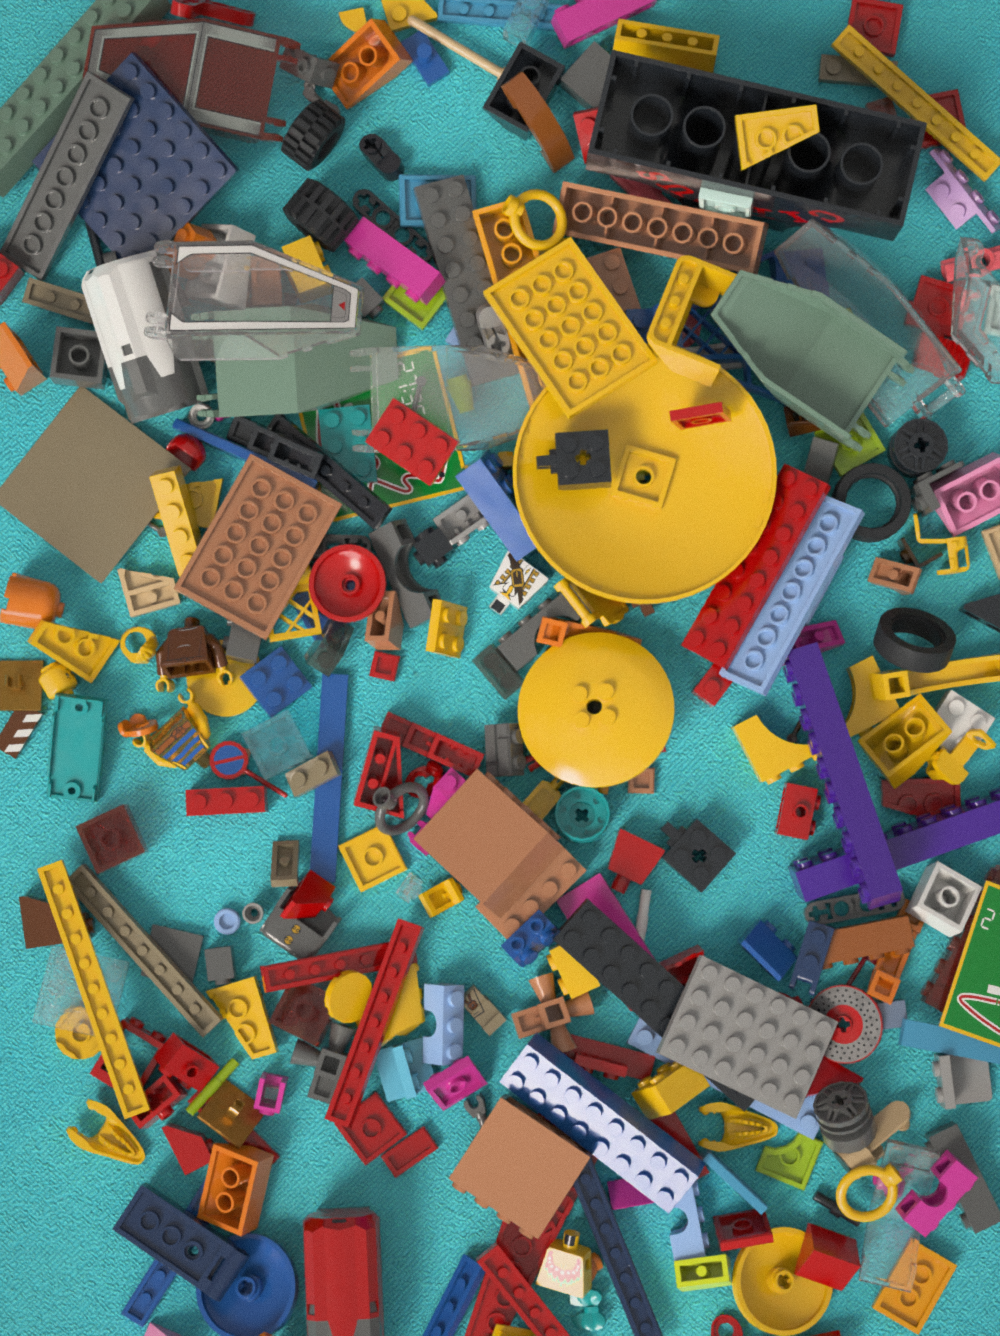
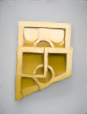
M413 963L410 966L382 1046L396 1035L407 1036L425 1021L424 1008L422 1006V989L418 986L417 971H419V966L417 963ZM361 1018L355 1021L357 1026H359Z

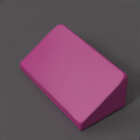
M625 1179L607 1181L612 1210L654 1203Z

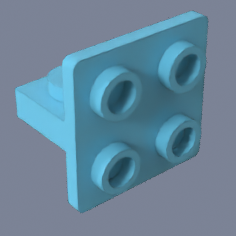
M423 1037L380 1049L376 1059L388 1102L404 1097L410 1099L417 1097L418 1093L427 1091L423 1083L429 1080L434 1072L431 1064L423 1063Z

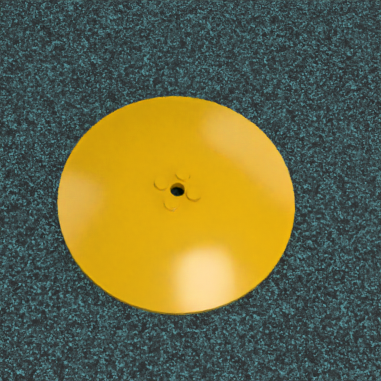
M646 343L658 360L657 365L570 420L547 387H545L532 404L518 434L513 459V488L516 505L526 532L540 554L556 571L582 589L606 599L633 604H659L690 597L710 588L735 570L751 552L766 527L773 507L777 482L776 456L768 425L757 404L745 388L721 367L711 387L674 373L665 365L648 343ZM689 351V352L692 353V354H695V355H697V356H700V357H702V358H705V357H703V356H701V355H699V354H696V353H693V352ZM723 402L731 411L732 418L730 422L680 430L670 421L669 411ZM608 429L612 478L611 488L558 490L557 474H551V469L537 470L536 456L549 455V450L555 449V433ZM580 456L579 460L576 461H580V465H586L589 458L586 459V456ZM639 471H647L651 475V480L647 484H641L637 481L636 474Z

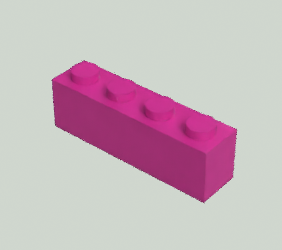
M577 0L578 3L569 7L566 4L556 9L551 24L563 48L566 49L617 25L618 19L627 20L654 7L657 0Z
M364 216L344 240L349 247L348 253L358 261L363 258L368 262L366 265L377 275L382 272L387 276L386 281L396 289L401 286L406 290L405 295L415 303L420 300L427 306L446 282L438 270Z

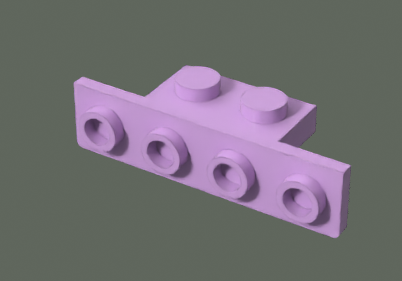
M936 148L929 152L930 155L944 171V174L925 190L955 229H959L977 214L991 233L1000 230L999 217L993 210L986 208L983 204V196L976 189L972 190L968 185L969 179L966 174L954 167L951 163L953 161L951 155L945 149Z

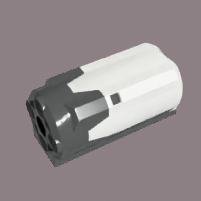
M159 248L99 265L87 271L82 279L81 287L118 401L125 406L131 423H137L205 402L197 400L196 396L209 393L189 331H168L170 312L182 321H185L163 249Z

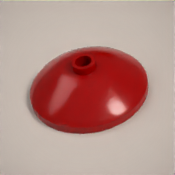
M352 544L338 545L324 552L314 563L309 576L310 596L317 609L326 617L344 623L360 621L371 615L381 604L386 592V574L379 559L369 550ZM351 581L355 582L353 590H349L347 587Z

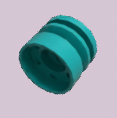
M573 787L563 793L556 804L554 815L556 828L565 839L572 843H592L602 836L608 826L610 817L608 802L594 788ZM586 811L588 813L586 816L588 821L584 822L581 820L577 822L576 812L582 813Z

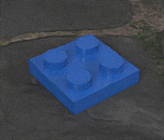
M282 646L239 677L270 719L312 688V685Z

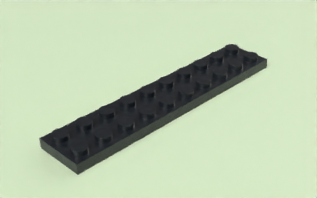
M586 898L551 938L658 1035L663 1037L685 986ZM706 1077L744 1112L753 1103L754 1099Z

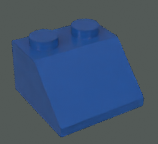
M757 919L736 942L773 979L780 981L798 958L793 953L796 948L786 938L781 941L775 935L778 930L768 920L763 923Z

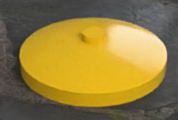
M771 1227L773 1243L744 1247L739 1251L732 1272V1290L740 1312L754 1327L769 1334L790 1336L804 1332L818 1322L829 1305L833 1288L794 1275L805 1235L804 1231L790 1227Z

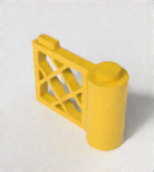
M310 564L284 608L285 610L290 604L301 612L294 621L281 613L279 618L289 624L290 627L285 633L274 634V629H272L268 636L270 642L322 634L318 610L309 592ZM308 591L309 601L305 607L292 600L297 593ZM310 605H311L312 613L307 610V609L310 607ZM305 614L314 620L315 628L304 629L297 623Z

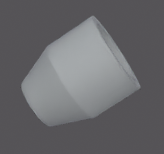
M249 903L244 907L242 916L247 923L256 924L263 919L264 909L259 903ZM253 909L258 911L257 916H252L251 911Z

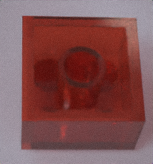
M128 804L120 805L75 826L97 874H102L149 852Z
M312 984L285 989L269 1023L319 1048L331 1025V1021L334 1019L328 1014V1008L325 1007L326 991Z

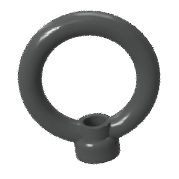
M406 782L391 790L387 787L377 789L373 795V803L377 806L375 811L376 827L383 834L392 836L412 829L427 811L429 794L426 788L416 782ZM406 793H416L419 797V802L413 814L397 825L387 824L385 821L386 812L396 806L397 798Z

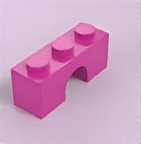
M946 1150L930 1168L939 1180V1185L935 1192L923 1196L911 1189L895 1207V1210L902 1219L925 1238L938 1227L943 1217L955 1208L958 1200L971 1190L974 1182L978 1179L975 1173L949 1150Z

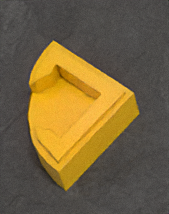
M363 7L338 12L342 24L355 33L367 23Z

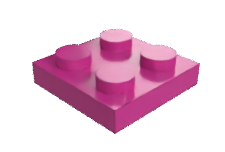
M469 1056L457 1059L450 1067L442 1072L434 1073L430 1076L429 1080L423 1083L427 1092L443 1111L488 1084Z

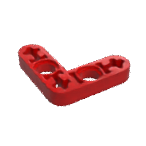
M172 0L170 11L171 14L183 18H195L204 15L251 27L254 24L256 14L246 9L210 0Z

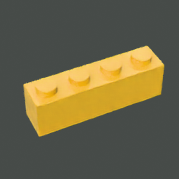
M618 19L613 50L713 73L720 35Z
M177 465L157 470L149 478L177 572L181 576L202 537L181 466Z

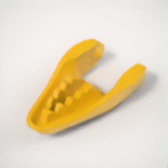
M90 1098L87 1099L86 1104L90 1110L94 1109L97 1113L106 1116L105 1123L99 1132L90 1138L79 1132L77 1127L68 1126L66 1132L72 1142L79 1148L94 1154L129 1164H141L145 1159V1152L134 1135L110 1108Z
M715 1102L699 1107V1112L703 1115H708L710 1112L713 1114L720 1113L724 1120V1135L720 1142L715 1140L709 1141L707 1138L698 1141V1146L712 1151L734 1150L769 1140L778 1133V1125L771 1119L747 1110L744 1112L741 1108L728 1103Z

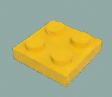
M433 599L426 651L447 657L460 658L464 647V628L468 620L467 607L444 600Z

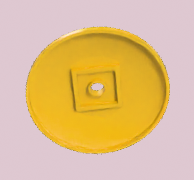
M603 632L578 634L564 639L561 647H550L530 668L522 684L518 700L519 728L525 745L534 759L556 778L572 785L591 788H603L624 783L650 767L668 742L675 715V703L671 684L656 658L647 649L626 637ZM592 701H599L602 704V709L597 714H591L587 710L588 704Z

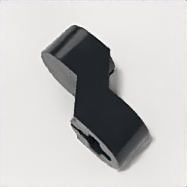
M368 134L360 140L359 148L363 156L382 177L388 181L398 180L399 174H404L405 169L401 159L381 137L376 134Z

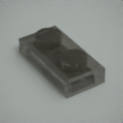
M493 643L472 660L504 700L508 699L522 687L524 679Z

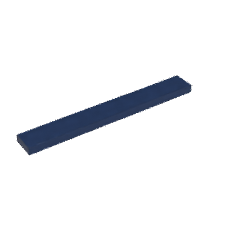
M590 1158L573 1186L633 1335L663 1336L593 1161Z

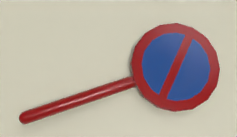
M224 741L213 748L209 757L210 766L218 777L225 780L235 779L245 773L282 797H288L286 792L247 769L248 755L245 748L239 743Z

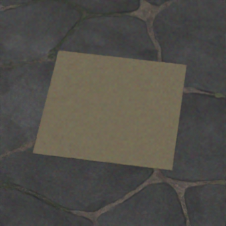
M79 387L0 487V506L102 584L159 511L149 477L157 470L180 465L185 478L191 468L86 388Z

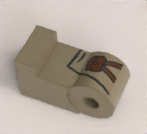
M474 984L464 992V1007L489 1036L507 1020L502 1012Z

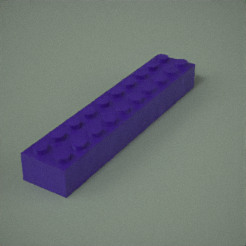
M818 642L792 649L784 662L785 668H783L786 682L792 683L793 692H791L795 707L800 706L801 716H799L803 731L808 730L809 740H807L810 753L817 756L816 770L819 779L825 780L826 789H824L827 803H833L834 813L832 817L836 828H841L843 838H841L843 850L845 854L850 853L851 863H849L851 874L854 879L858 878L860 882V888H858L862 904L867 903L869 910L900 901L903 888Z
M1000 787L988 791L989 795L982 798L979 795L966 798L964 800L965 804L955 807V804L941 807L939 814L931 815L930 813H924L916 816V821L906 824V821L891 825L892 830L883 833L896 870L1000 834ZM832 847L822 849L817 852L818 856L810 859L807 856L799 857L793 860V865L787 866L797 896L805 902L860 883L858 878L854 879L849 867L851 856L850 853L845 854L843 847L835 850Z

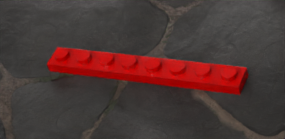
M398 918L324 1119L347 1128H352L424 927Z

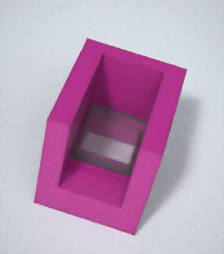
M263 1071L258 1084L254 1109H259V1113L273 1116L275 1113L279 1114L282 1109L289 1077Z

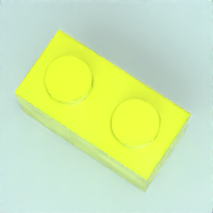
M726 1254L674 1261L676 1285L682 1292L732 1285L731 1259Z

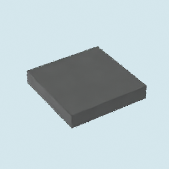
M153 924L150 936L193 983L204 935ZM142 970V971H141V976H146V977H148V976L145 974V972Z

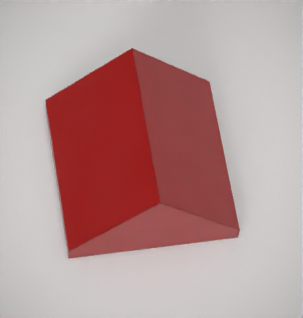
M808 1223L794 1275L842 1291L861 1267L856 1239Z

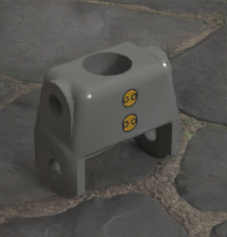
M291 886L283 893L259 931L297 959L316 956L323 944L334 932L342 917H336L329 909L326 912L321 909L315 918L283 919L280 914L296 887Z

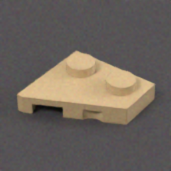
M122 568L117 569L131 618L182 604L179 592L174 590L176 585L174 578Z

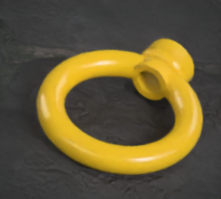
M531 189L517 197L509 195L502 207V214L509 217L510 226L515 237L530 249L537 251L552 249L561 242L566 233L567 216L565 209L554 195L545 190ZM530 200L544 201L553 209L556 215V230L546 240L531 238L521 226L520 216L524 211L525 203Z
M891 1163L887 1164L884 1168L877 1165L858 1166L846 1173L840 1180L836 1189L837 1205L846 1217L854 1221L871 1222L880 1219L894 1207L898 1197L897 1184L903 1181V1178ZM867 1175L879 1177L888 1189L885 1201L871 1211L853 1209L848 1204L846 1198L847 1190L852 1182Z

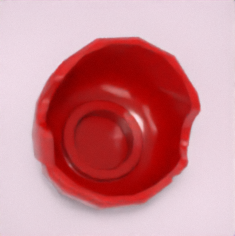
M189 434L176 435L166 447L168 452L191 468V471H196L206 459V451L202 442Z

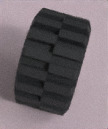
M315 100L305 107L291 124L283 139L281 151L306 171H310L317 167L335 147L343 133L346 119L322 100Z

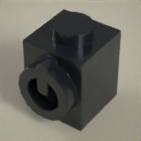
M431 526L414 538L416 542L413 546L416 551L412 554L421 566L426 564L428 568L434 566L437 569L448 561L447 556L454 552V548L439 527L435 530Z

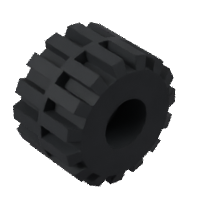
M310 178L303 182L282 208L288 220L306 237L310 235L313 242L318 241L320 247L331 252L337 250L359 222L354 211L337 194L320 182Z

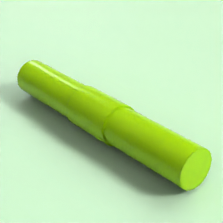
M231 1058L186 1108L188 1113L194 1116L221 1087L223 1082L239 1066L235 1059Z

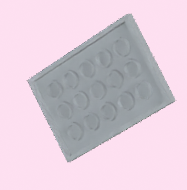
M699 955L656 1053L796 1119L838 1021L705 956Z

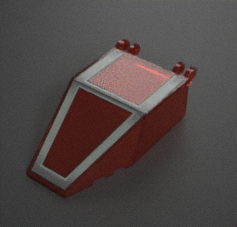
M169 18L96 25L91 27L82 79H84L87 71H92L104 80H107L131 52H136L208 134L252 144L260 141L283 142L282 136L275 133H265L264 128L265 123L276 127H286V121L267 117L277 61L291 65H297L298 59L293 56L278 55L280 46L296 50L300 49L301 43L287 37L206 18Z

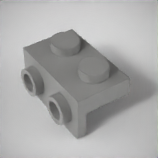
M468 494L432 519L450 544L454 545L456 543L457 546L471 538L469 533L476 528L478 531H481L490 525Z

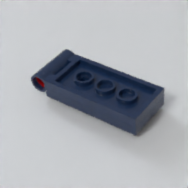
M146 1182L139 1187L112 1229L218 1302H221L250 1257L245 1250L236 1246L233 1241ZM191 1246L198 1248V1254L191 1252Z

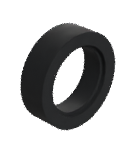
M901 607L887 610L881 615L873 643L878 653L890 663L913 672L933 673L944 669L948 665L956 644V635L952 628L937 616L919 609ZM903 632L920 636L935 647L927 648L912 645L900 639L894 633Z

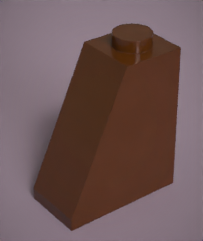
M29 895L19 897L26 949L63 944L49 902ZM81 910L92 939V933L96 932L94 918H90L89 912Z

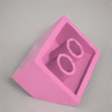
M992 452L930 484L941 505L935 511L953 537L1000 514V454Z

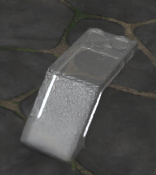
M887 1139L880 1166L884 1168L887 1164L891 1163L900 1173L903 1181L897 1184L898 1197L894 1207L882 1218L867 1222L858 1277L859 1281L911 1293L917 1272L916 1262L920 1233L902 1219L895 1210V1207L911 1189L923 1196L930 1195L935 1176L930 1168L939 1159V1150ZM879 1177L876 1180L869 1211L879 1207L887 1197L888 1189Z

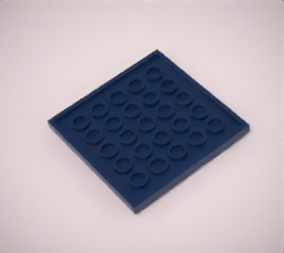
M131 52L106 80L133 97L134 101L78 212L111 251H115L118 259L159 248L164 250L174 240L177 231L182 229L188 222L190 223L240 171L136 52ZM56 135L32 160L39 170Z

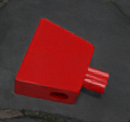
M619 828L607 869L617 873L610 888L625 894L631 880L642 885L665 850Z

